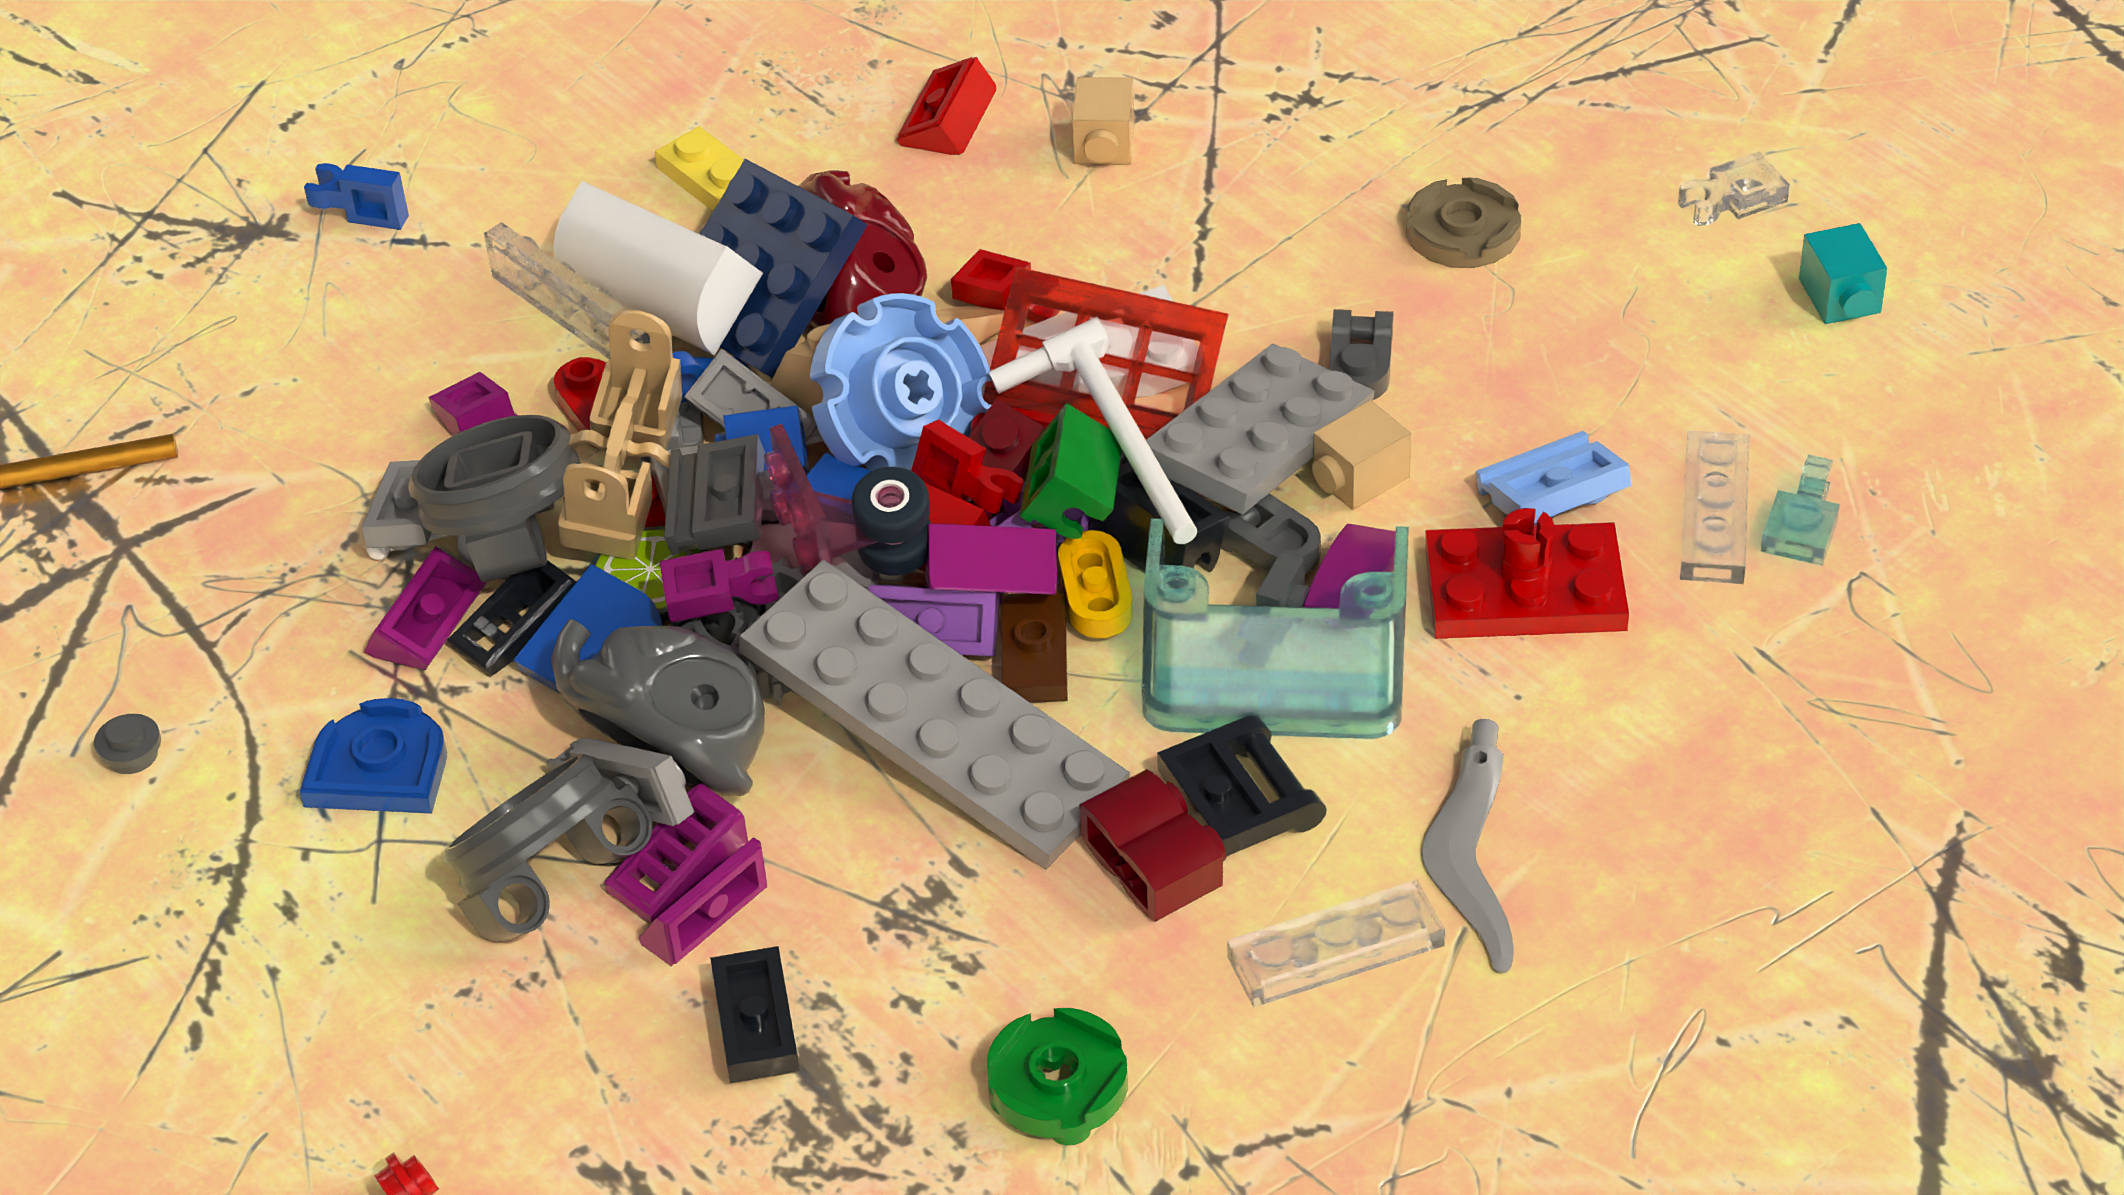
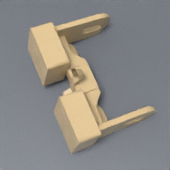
M639 310L619 311L612 316L608 329L610 360L606 362L591 411V430H582L578 433L570 434L569 446L572 448L587 443L599 450L606 451L604 466L587 462L567 465L563 477L565 500L558 520L559 539L562 546L628 560L634 559L637 555L652 503V479L650 463L642 462L639 473L622 470L626 456H651L663 466L670 468V453L666 450L682 399L680 359L673 358L670 327L653 314ZM638 329L646 332L650 337V343L644 344L635 341L631 336V330Z

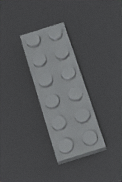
M824 559L740 635L739 652L1045 870L1081 835L1079 804L1129 779L1130 772Z

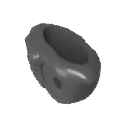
M573 619L567 621L559 632L551 656L552 668L557 690L588 724L620 745L672 756L685 776L686 785L692 788L702 783L718 795L744 796L750 792L753 781L748 775L747 770L755 758L764 733L765 709L758 683L748 666L736 654L714 639L682 627L633 626L616 629L603 641L601 650L591 659L581 660L580 650L591 633L579 622Z

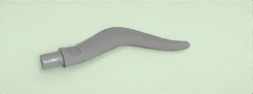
M1478 719L1472 725L1470 746L1466 747L1461 753L1460 772L1455 788L1426 833L1422 848V858L1430 878L1445 897L1465 917L1484 942L1494 971L1506 973L1510 970L1513 962L1514 946L1512 933L1507 917L1476 860V847L1496 796L1502 773L1504 754L1497 748L1498 724L1490 719Z

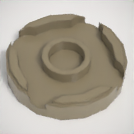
M1462 178V184L1448 186L1447 179L1436 181L1416 192L1407 205L1406 237L1413 249L1431 262L1456 268H1476L1492 264L1510 254L1520 240L1521 214L1518 211L1519 204L1510 192L1496 183L1483 179Z

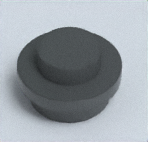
M124 714L112 718L100 727L94 738V747L98 758L108 765L110 769L120 774H134L147 769L156 760L161 744V735L157 724L150 717L142 714Z

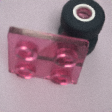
M781 423L769 428L773 451L765 453L764 460L770 479L775 489L769 491L770 499L781 526L792 524L797 537L792 538V546L799 566L803 565L804 575L808 574L823 559L833 565L832 558L856 549L867 567L877 573L888 576L911 573L926 562L928 523H931L929 520L930 502L928 489L918 475L901 467H883L873 470L863 476L856 484L852 500L816 492L807 478L783 424Z

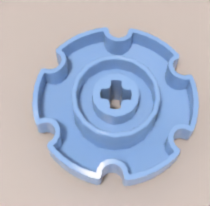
M897 293L882 295L861 303L857 307L858 315L853 312L835 319L829 325L814 352L810 368V379L817 382L823 391L822 402L812 407L814 419L825 444L837 460L851 466L863 464L871 471L883 467H901L911 471L924 425L939 419L969 437L973 419L979 413H986L991 407L982 397V386L984 383L991 381L988 373L990 368L980 345L960 319L956 318L942 323L936 316V305L933 301L917 295Z

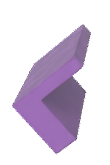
M893 584L869 585L870 592L959 654L996 656L998 606L1002 604V594H1005V592L928 589L925 586Z

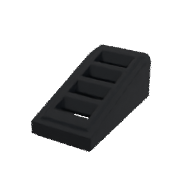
M548 560L545 566L511 575L447 641L451 647L491 677L514 661L515 657L571 590L576 581ZM528 607L529 610L521 616L519 613ZM505 622H509L513 626L506 633L498 628ZM486 635L496 642L489 651L476 643Z

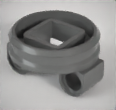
M517 415L482 423L443 441L418 462L408 485L409 494L418 501L417 513L423 527L440 535H465V545L475 570L484 583L545 566L547 563L546 549L535 514L553 510L554 502L564 495L563 477L567 465L581 464L576 450L569 446V430L561 423L546 416Z
M582 753L562 763L499 805L445 848L444 864L450 862L460 876V887L467 895L457 905L482 937L490 941L503 942L532 932L544 923L550 908L549 895L545 886L526 860L564 833L585 860L600 865L609 864L637 853L648 843L652 833V820L647 808L629 783L617 788L611 779L603 777L593 763L596 757ZM605 814L613 817L621 828L622 835L618 846L608 841L603 833L602 820ZM502 891L512 894L519 904L520 915L516 924L507 921L500 913L498 900Z

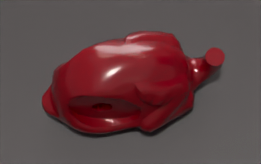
M829 170L814 173L798 185L806 191L854 215L868 225L810 320V324L814 329L831 324L835 319L852 312L858 315L857 307L859 304L882 295L904 293L922 297L927 281L925 260L914 242V233L911 226L887 197L876 188L865 183L850 185L848 171Z

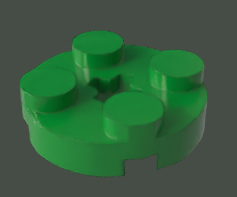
M1053 1008L1054 1017H1044L1035 1021H1031V1013L1016 1018L1000 1031L989 1048L987 1069L990 1105L1006 1122L1025 1133L1038 1137L1052 1138L1058 1144L1065 1146L1084 1142L1089 1137L1092 1129L1100 1127L1115 1115L1127 1095V1057L1122 1050L1120 1037L1116 1030L1102 1018L1075 1008ZM1063 1064L1071 1067L1070 1077L1060 1081L1046 1079V1075L1042 1072L1045 1068L1056 1071Z

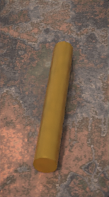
M173 433L1 464L0 489L178 457L176 439Z

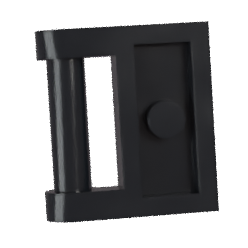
M1257 715L1240 718L1157 752L1158 771L1166 782H1172L1180 790L1187 804L1188 814L1195 818L1202 826L1210 825L1218 833L1224 844L1226 856L1291 829L1296 832L1309 831L1322 822L1327 811L1325 804L1317 793L1311 789H1305L1270 742L1272 737L1271 731ZM1239 754L1241 757L1250 758L1279 800L1269 803L1235 755Z

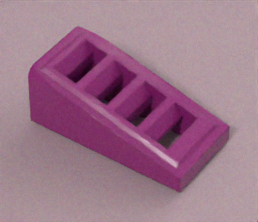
M702 783L697 784L687 792L694 813L678 825L671 826L658 823L652 829L650 839L645 847L637 853L629 855L604 882L606 891L650 924L748 842L745 818L742 812ZM689 841L692 844H694L696 848L693 851H691L686 846H684V844H686ZM667 859L676 865L677 869L673 872L663 865L662 862ZM648 876L659 884L660 887L656 892H653L639 881L643 877Z

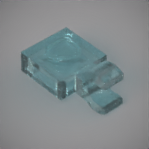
M1808 454L1797 494L1778 490L1762 535L1761 552L1823 566L1838 522L1840 504L1826 501L1830 488V482L1827 480L1833 464L1832 459Z

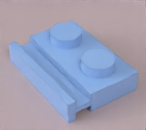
M1584 431L1476 471L1478 493L1482 496L1490 494L1492 504L1506 515L1517 509H1536L1534 525H1537V520L1542 512L1547 513L1553 518L1554 515L1583 504L1599 503L1605 500L1609 494L1631 486L1629 464L1598 441L1589 443L1588 434Z

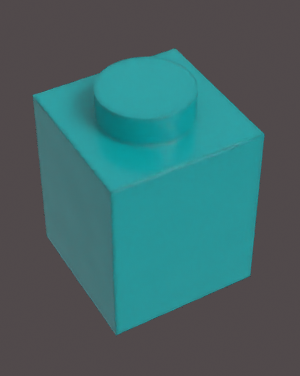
M1861 223L1804 234L1799 280L1823 322L1830 324L1881 313L1887 266Z

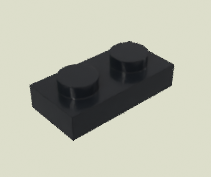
M779 946L710 957L730 1083L800 1071Z

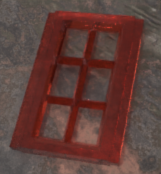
M1021 267L1016 268L990 371L1015 360L1019 345L1036 349L1043 347L1042 342L1047 339L1022 334L1029 306L1034 304L1078 314L1075 326L1090 320V317L1094 318L1097 316L1101 320L1139 328L1132 358L1105 353L1099 360L1103 364L1129 369L1122 400L1145 440L1181 413L1135 403L1142 372L1190 383L1183 411L1211 391L1228 321V313ZM1152 331L1200 341L1193 372L1146 362L1145 358ZM1077 369L1071 372L1063 371L1060 386L1028 380L998 394L992 381L986 382L983 399L989 405H992L997 398L1011 407L1057 415L1067 403L1110 429L1091 394L1073 389Z

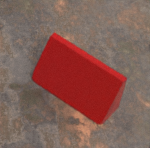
M970 57L932 71L896 140L901 146L949 155L964 153L997 89L995 82L977 57Z

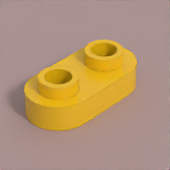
M1094 530L1082 531V537L1079 539L1066 538L1059 547L1058 560L1063 592L1066 594V605L1072 626L1079 633L1092 638H1109L1122 633L1132 621L1133 602L1130 583L1118 541L1107 533Z

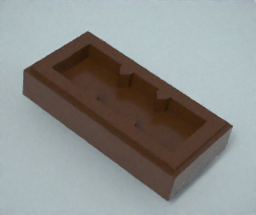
M1056 592V594H1002V684L1028 702L1068 701L1067 609L1065 592Z

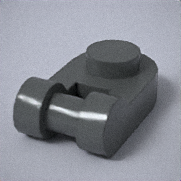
M1334 309L1329 370L1345 373L1353 381L1375 390L1373 400L1381 397L1387 391L1390 382L1394 311H1375V317L1352 316V310ZM1351 340H1371V341H1373V344H1364V343L1350 344V343H1351Z
M1270 493L1243 515L1236 511H1224L1230 515L1229 526L1224 528L1221 544L1222 550L1227 552L1237 550L1267 571H1270L1281 551L1305 558V573L1313 570L1319 563L1321 534L1318 527L1310 519Z

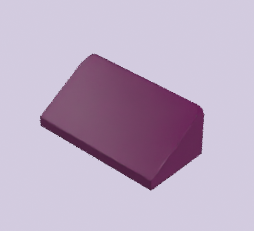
M928 523L925 587L940 590L1056 594V529Z
M435 546L374 630L364 653L377 659L426 670L487 582H482L476 571Z
M753 837L659 915L639 937L641 945L672 967L766 889L767 879L761 842Z

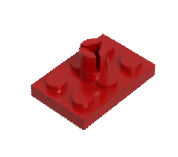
M1523 508L1509 513L1503 521V527L1425 530V553L1435 639L1628 631L1629 609L1615 522L1555 525L1553 519L1547 513L1542 512L1537 520V525L1534 526L1536 509Z

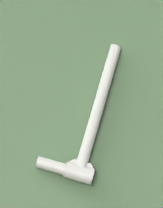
M1097 316L1043 341V347L988 372L997 393L1000 394L1052 369L1055 372H1071L1077 369L1174 542L1186 544L1195 538L1197 534L1196 526L1099 358L1105 355L1111 344Z

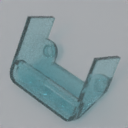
M1151 519L1143 600L1141 697L1142 713L1146 721L1153 727L1167 732L1206 733L1240 718L1257 715L1269 728L1272 736L1377 739L1394 732L1401 723L1403 711L1409 527L1396 526L1394 573L1365 572L1353 576L1343 585L1340 592V608L1336 609L1209 604V584L1199 571L1186 566L1165 565L1164 519Z

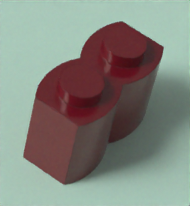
M1146 769L1079 804L1080 834L1086 845L1101 865L1119 879L1129 897L1151 920L1156 922L1223 886V861L1226 860L1224 844L1218 833L1210 825L1202 826L1195 818L1188 814L1185 799L1172 782L1164 783L1157 775Z

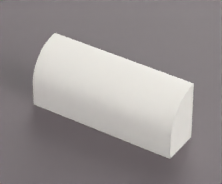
M581 181L563 211L554 236L555 263L560 275L570 286L621 311L639 310L653 314L670 327L673 336L712 355L716 354L763 274L727 246L584 181Z

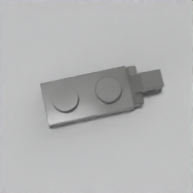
M582 738L570 744L571 747L555 759L550 758L547 761L551 771L582 753L596 757L593 763L601 775L611 779L617 788L629 783L647 808L651 820L654 822L674 826L680 824L694 813L684 788L686 785L685 776L670 755L591 738Z

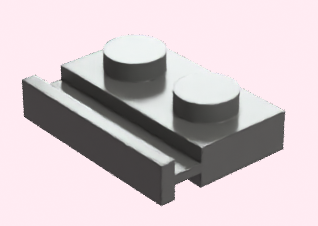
M758 434L698 445L697 453L682 455L680 449L671 450L664 534L671 555L681 554V546L697 544L699 550L761 539L765 451Z

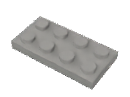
M1272 343L1154 433L1146 442L1168 479L1243 515L1314 457L1315 431L1370 400L1373 401L1375 390L1353 381L1345 373L1331 371L1303 358L1293 349L1280 347Z

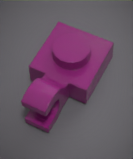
M723 549L659 561L670 622L705 617L711 614L734 610L732 597H740L752 604H767L779 598L775 576L756 579L773 574L769 551H754L741 558L725 561Z

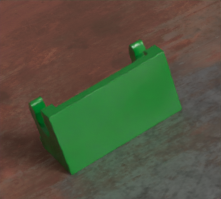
M1066 403L1032 444L1020 517L1029 523L1035 519L1050 529H1056L1058 534L1072 539L1082 537L1083 527L1077 521H1072L1065 517L1063 512L1066 509L1078 508L1086 516L1104 521L1113 511L1122 451L1112 431Z

